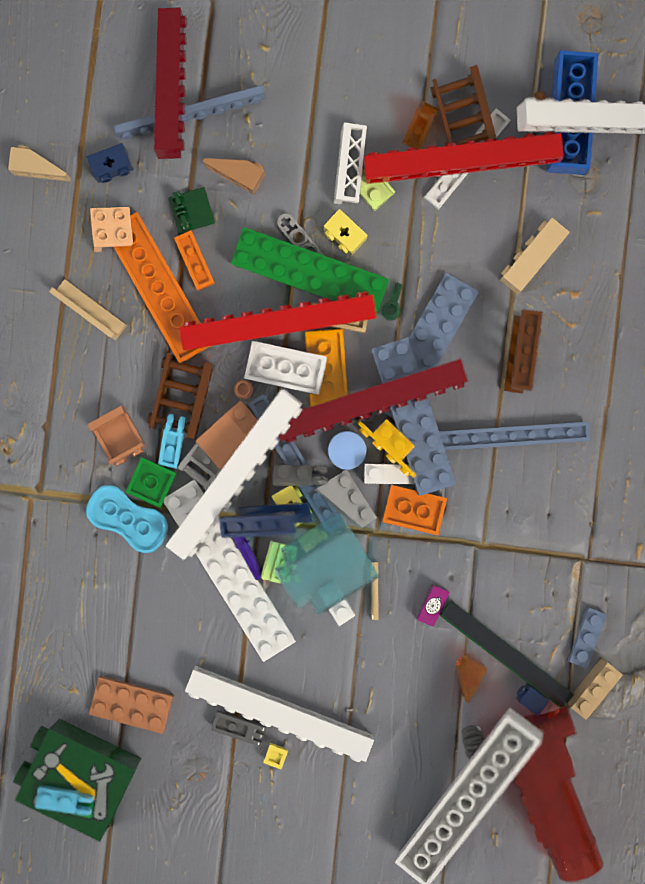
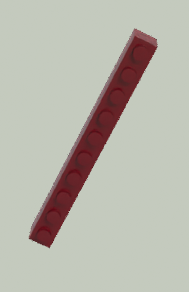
M458 359L305 408L296 419L291 418L288 422L291 426L284 435L282 433L279 434V440H285L287 444L296 441V436L304 435V438L315 435V430L322 429L323 432L334 429L333 425L341 423V426L352 423L351 419L359 417L360 420L371 417L370 413L375 411L381 414L390 411L389 407L394 405L400 408L408 405L407 401L413 399L419 402L427 399L426 395L432 393L435 396L444 394L447 388L453 387L454 390L465 387L464 383L468 382L462 360Z

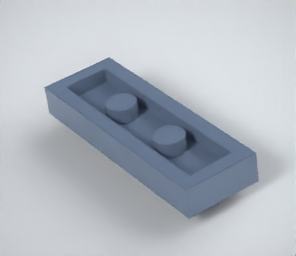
M589 607L586 608L568 658L569 662L588 668L607 614Z

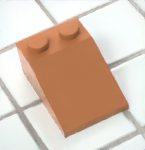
M240 401L196 440V443L215 465L222 470L258 420Z

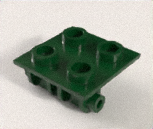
M205 187L181 194L179 191L172 193L173 196L168 197L179 234L215 224Z

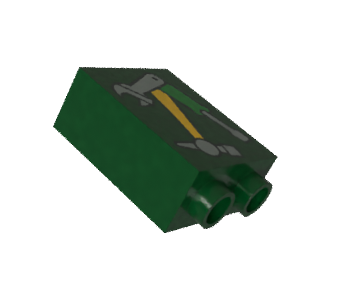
M59 718L49 729L41 726L34 736L30 748L38 752L33 763L27 761L22 763L13 780V783L21 786L14 801L100 842L142 758ZM43 785L93 795L94 800L91 803L78 801V805L90 807L92 812L90 815H79L77 813L35 808L38 788Z

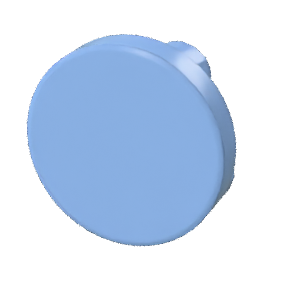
M351 431L340 432L331 439L328 446V455L335 466L346 470L353 469L364 461L366 445L358 434Z

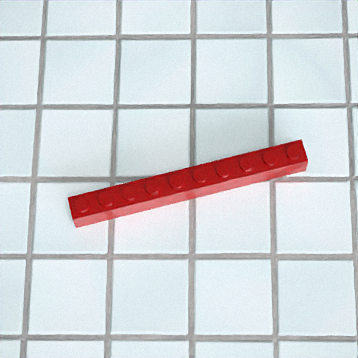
M546 132L541 136H536L535 134L525 135L524 138L509 136L504 138V140L498 141L491 138L480 143L468 141L463 145H457V143H449L445 147L431 145L427 146L426 149L420 150L414 147L402 152L390 150L385 154L371 152L364 156L367 184L560 163L563 159L561 133Z
M368 292L357 293L356 298L349 299V295L337 297L338 301L330 302L329 298L321 299L315 305H311L309 301L299 303L297 308L285 305L279 306V311L272 312V308L261 309V314L253 315V311L241 313L242 317L234 318L232 314L222 316V320L215 321V318L203 319L201 324H196V321L184 322V327H179L183 351L376 319L373 295H369Z

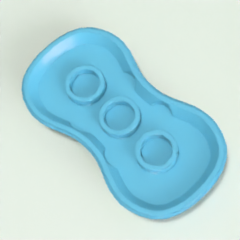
M104 485L99 487L88 501L86 515L89 521L97 528L120 534L138 552L150 553L155 551L167 535L168 523L159 511L134 504L116 486Z

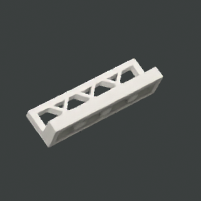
M344 122L342 126L334 204H341L343 201L359 202L367 129L365 125ZM351 129L362 131L361 138L356 142L351 137ZM353 147L359 152V157L354 161L348 155L349 150ZM351 166L357 171V176L352 180L346 174L347 169ZM351 185L355 190V197L344 196L345 188Z

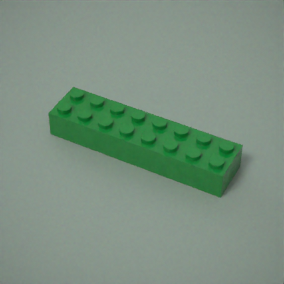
M245 227L242 229L231 261V265L324 299L329 298L330 301H338L337 297L349 295V299L356 298L357 293L368 292L369 295H373L376 316L390 280Z

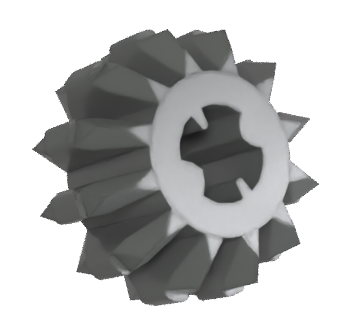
M478 725L462 728L461 731L465 753L469 759L472 758L484 742L482 730Z

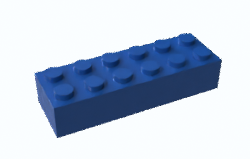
M559 51L554 61L552 99L555 102L571 99L572 102L590 100V103H595L599 53ZM555 132L556 134L561 133L563 159L560 163L547 164L546 172L585 175L591 165L593 133Z

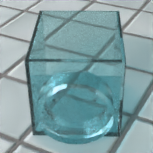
M340 512L282 547L281 551L285 562L275 568L280 582L295 605L301 609L311 603L318 615L380 577Z

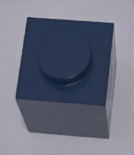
M528 683L525 686H521L517 691L516 699L536 716H539L549 703V700Z

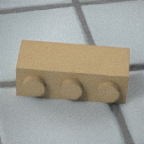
M601 658L573 692L574 696L567 704L587 720L623 674Z

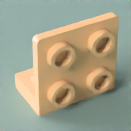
M129 207L90 208L94 252H102V247L133 245Z

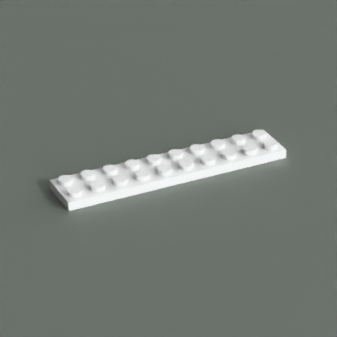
M194 479L165 498L164 504L179 527L204 495V492ZM218 522L215 527L210 526L208 529L210 534L204 542L199 541L196 545L198 548L196 555L264 662L295 643L296 639L259 580L254 579L239 549L235 548L236 544L232 537L221 538Z

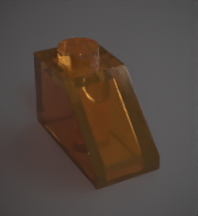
M421 101L402 143L420 150L439 109Z
M464 654L463 658L460 657L455 668H457L456 674L463 698L469 703L488 669L484 664Z

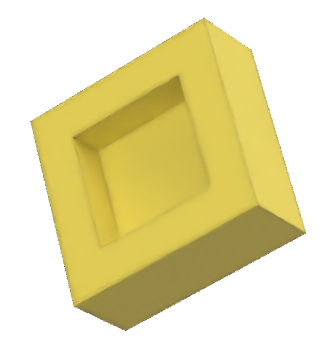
M270 743L263 763L282 769L288 749Z

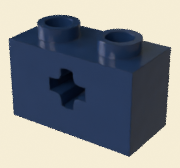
M123 143L86 156L93 176L98 183L110 182L112 178L126 176L130 171L134 170Z

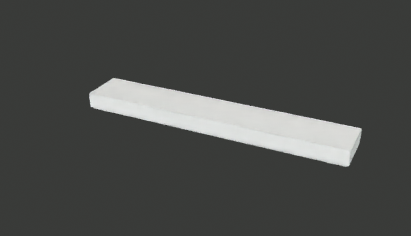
M495 109L491 114L496 137H498L511 120L498 109ZM484 124L480 127L476 134L482 133V130H485ZM468 173L441 176L425 195L424 199L439 210Z

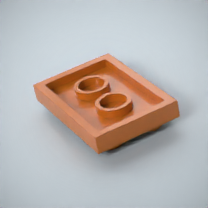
M391 485L382 522L439 535L447 498L432 494L419 496L416 490Z

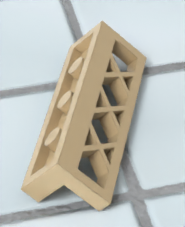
M65 279L57 290L52 287L49 291L115 341L127 326Z

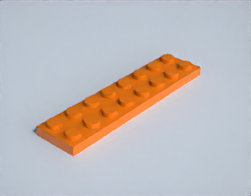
M136 212L130 215L133 245L114 247L178 362L183 363L211 346L183 351L179 327H184V322L196 321V324H201L142 218Z

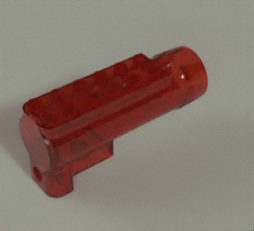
M567 706L540 714L539 716L535 714L524 716L525 720L543 732L541 743L513 777L515 785L520 787L521 800L524 806L527 805L528 818L531 825L534 824L538 843L542 842L544 849H547L548 856L552 860L558 878L565 882L587 879L598 873L602 869L604 862L596 844V838L592 833L571 778L576 777L563 738L577 734L572 716Z

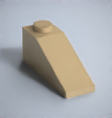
M19 145L18 148L11 147L8 170L13 175L71 181L70 176L66 172L32 151L29 147Z

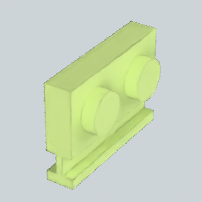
M363 169L360 196L375 211L394 195L395 191L387 182L367 184L365 169Z
M270 541L260 578L288 585L298 547Z

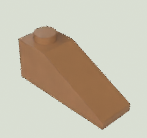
M204 158L203 160L204 166L253 195L265 177L263 166L255 161L251 163L248 160Z

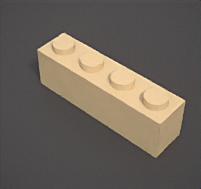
M553 218L548 222L543 221L537 229L540 231L537 236L532 235L525 243L528 247L524 251L520 250L513 258L515 260L512 266L508 264L501 272L503 277L500 281L517 295L570 233Z

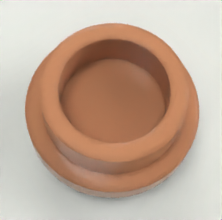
M240 380L234 386V393L240 399H247L253 393V386L247 380Z

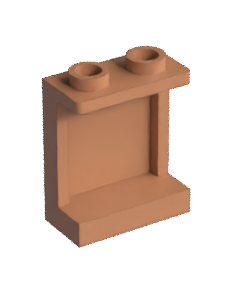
M119 406L87 424L90 431H93L109 459L108 463L110 465L116 464V466H119L127 461L126 458L133 455L135 457L144 452L143 448L146 447V444L124 406Z

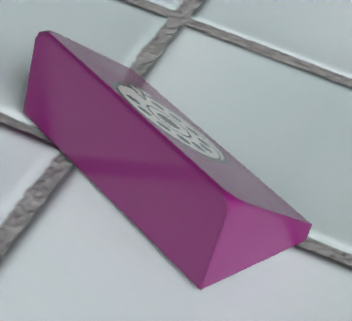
M432 584L416 619L434 627L450 592Z

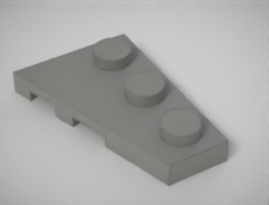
M347 470L330 479L327 484L315 489L318 494H322L332 506H336L359 529L377 518Z

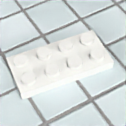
M252 341L244 378L319 395L328 357Z

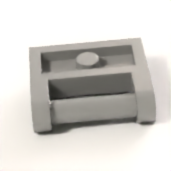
M197 443L177 468L181 472H186L204 486L203 489L206 491L222 471ZM189 462H194L212 477L207 480L188 465Z

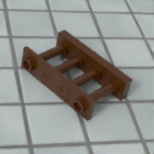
M478 65L470 67L471 74L467 75L468 77L439 87L436 79L432 80L434 86L430 87L433 99L437 98L448 138V142H445V145L449 143L463 145L468 141L480 142L491 138L497 141ZM468 85L470 87L474 86L475 93H472L473 96L443 105L440 94ZM474 103L475 105L479 104L481 111L477 112L476 115L451 123L447 122L446 112ZM477 122L484 123L485 130H482V133L452 141L450 131Z
M523 309L521 316L514 315L504 391L523 394L524 390L532 391L543 312Z
M167 353V356L162 359L161 368H163L153 413H149L147 423L150 424L149 428L156 429L157 424L166 426L167 418L159 417L161 406L187 411L192 416L190 422L185 423L183 430L187 433L186 437L197 439L214 365L205 362L204 366L196 367L173 361L174 355ZM171 368L197 374L198 377H201L200 384L194 386L169 380ZM166 387L194 393V396H196L195 403L187 404L164 398ZM173 421L172 428L178 429V421Z

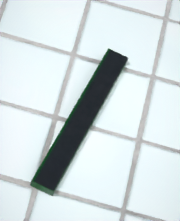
M452 600L440 614V617L562 710L574 696L571 691Z

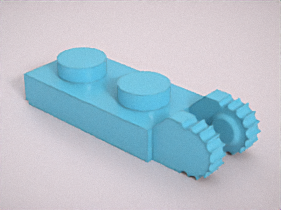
M169 413L166 427L163 431L158 465L177 469L184 436L185 417H180L178 429L176 430L171 428L174 414Z
M41 785L38 788L35 808L90 815L92 809L78 805V801L91 803L94 800V796L80 793V791Z

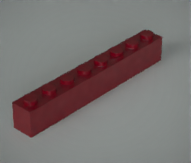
M181 7L158 8L154 151L158 159H181V151L185 149L184 139L182 138V133H185V123L182 120V115H185V104L182 102L183 97H186L185 85H183V80H186V70L183 67V62H186L184 45H187L186 33H184V28H187L186 15L183 16Z

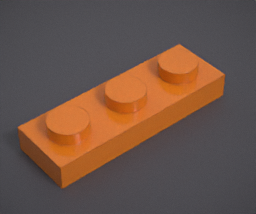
M192 230L175 237V242L197 291L214 285L215 282Z

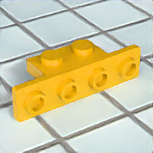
M386 419L373 433L361 421L358 422V425L361 427L359 431L366 438L370 436L374 440L372 444L378 450L384 449L388 453L386 457L393 464L397 462L401 466L399 470L406 477L411 475L415 478L417 476L402 461L415 446Z

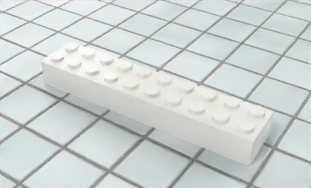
M509 708L401 849L395 863L421 884H431L541 743L543 732Z

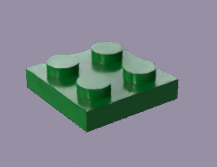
M141 457L126 493L162 508L177 472Z

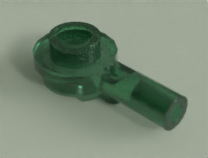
M395 283L391 300L384 304L382 308L383 317L389 321L396 320L401 313L398 300L403 285L400 283Z

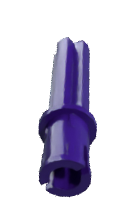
M232 537L236 544L235 548L239 549L254 579H261L262 568L248 544L249 540H246L245 537Z

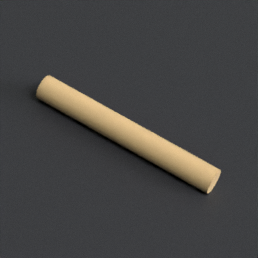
M370 562L371 620H379L378 562Z

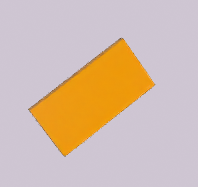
M343 329L306 331V352L328 357L320 394L310 393V406L348 395Z

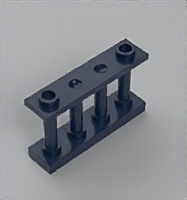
M309 502L239 507V516H226L218 519L221 538L291 535L296 533L295 523L312 522Z

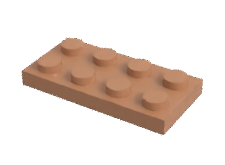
M99 676L89 715L163 734L174 695Z

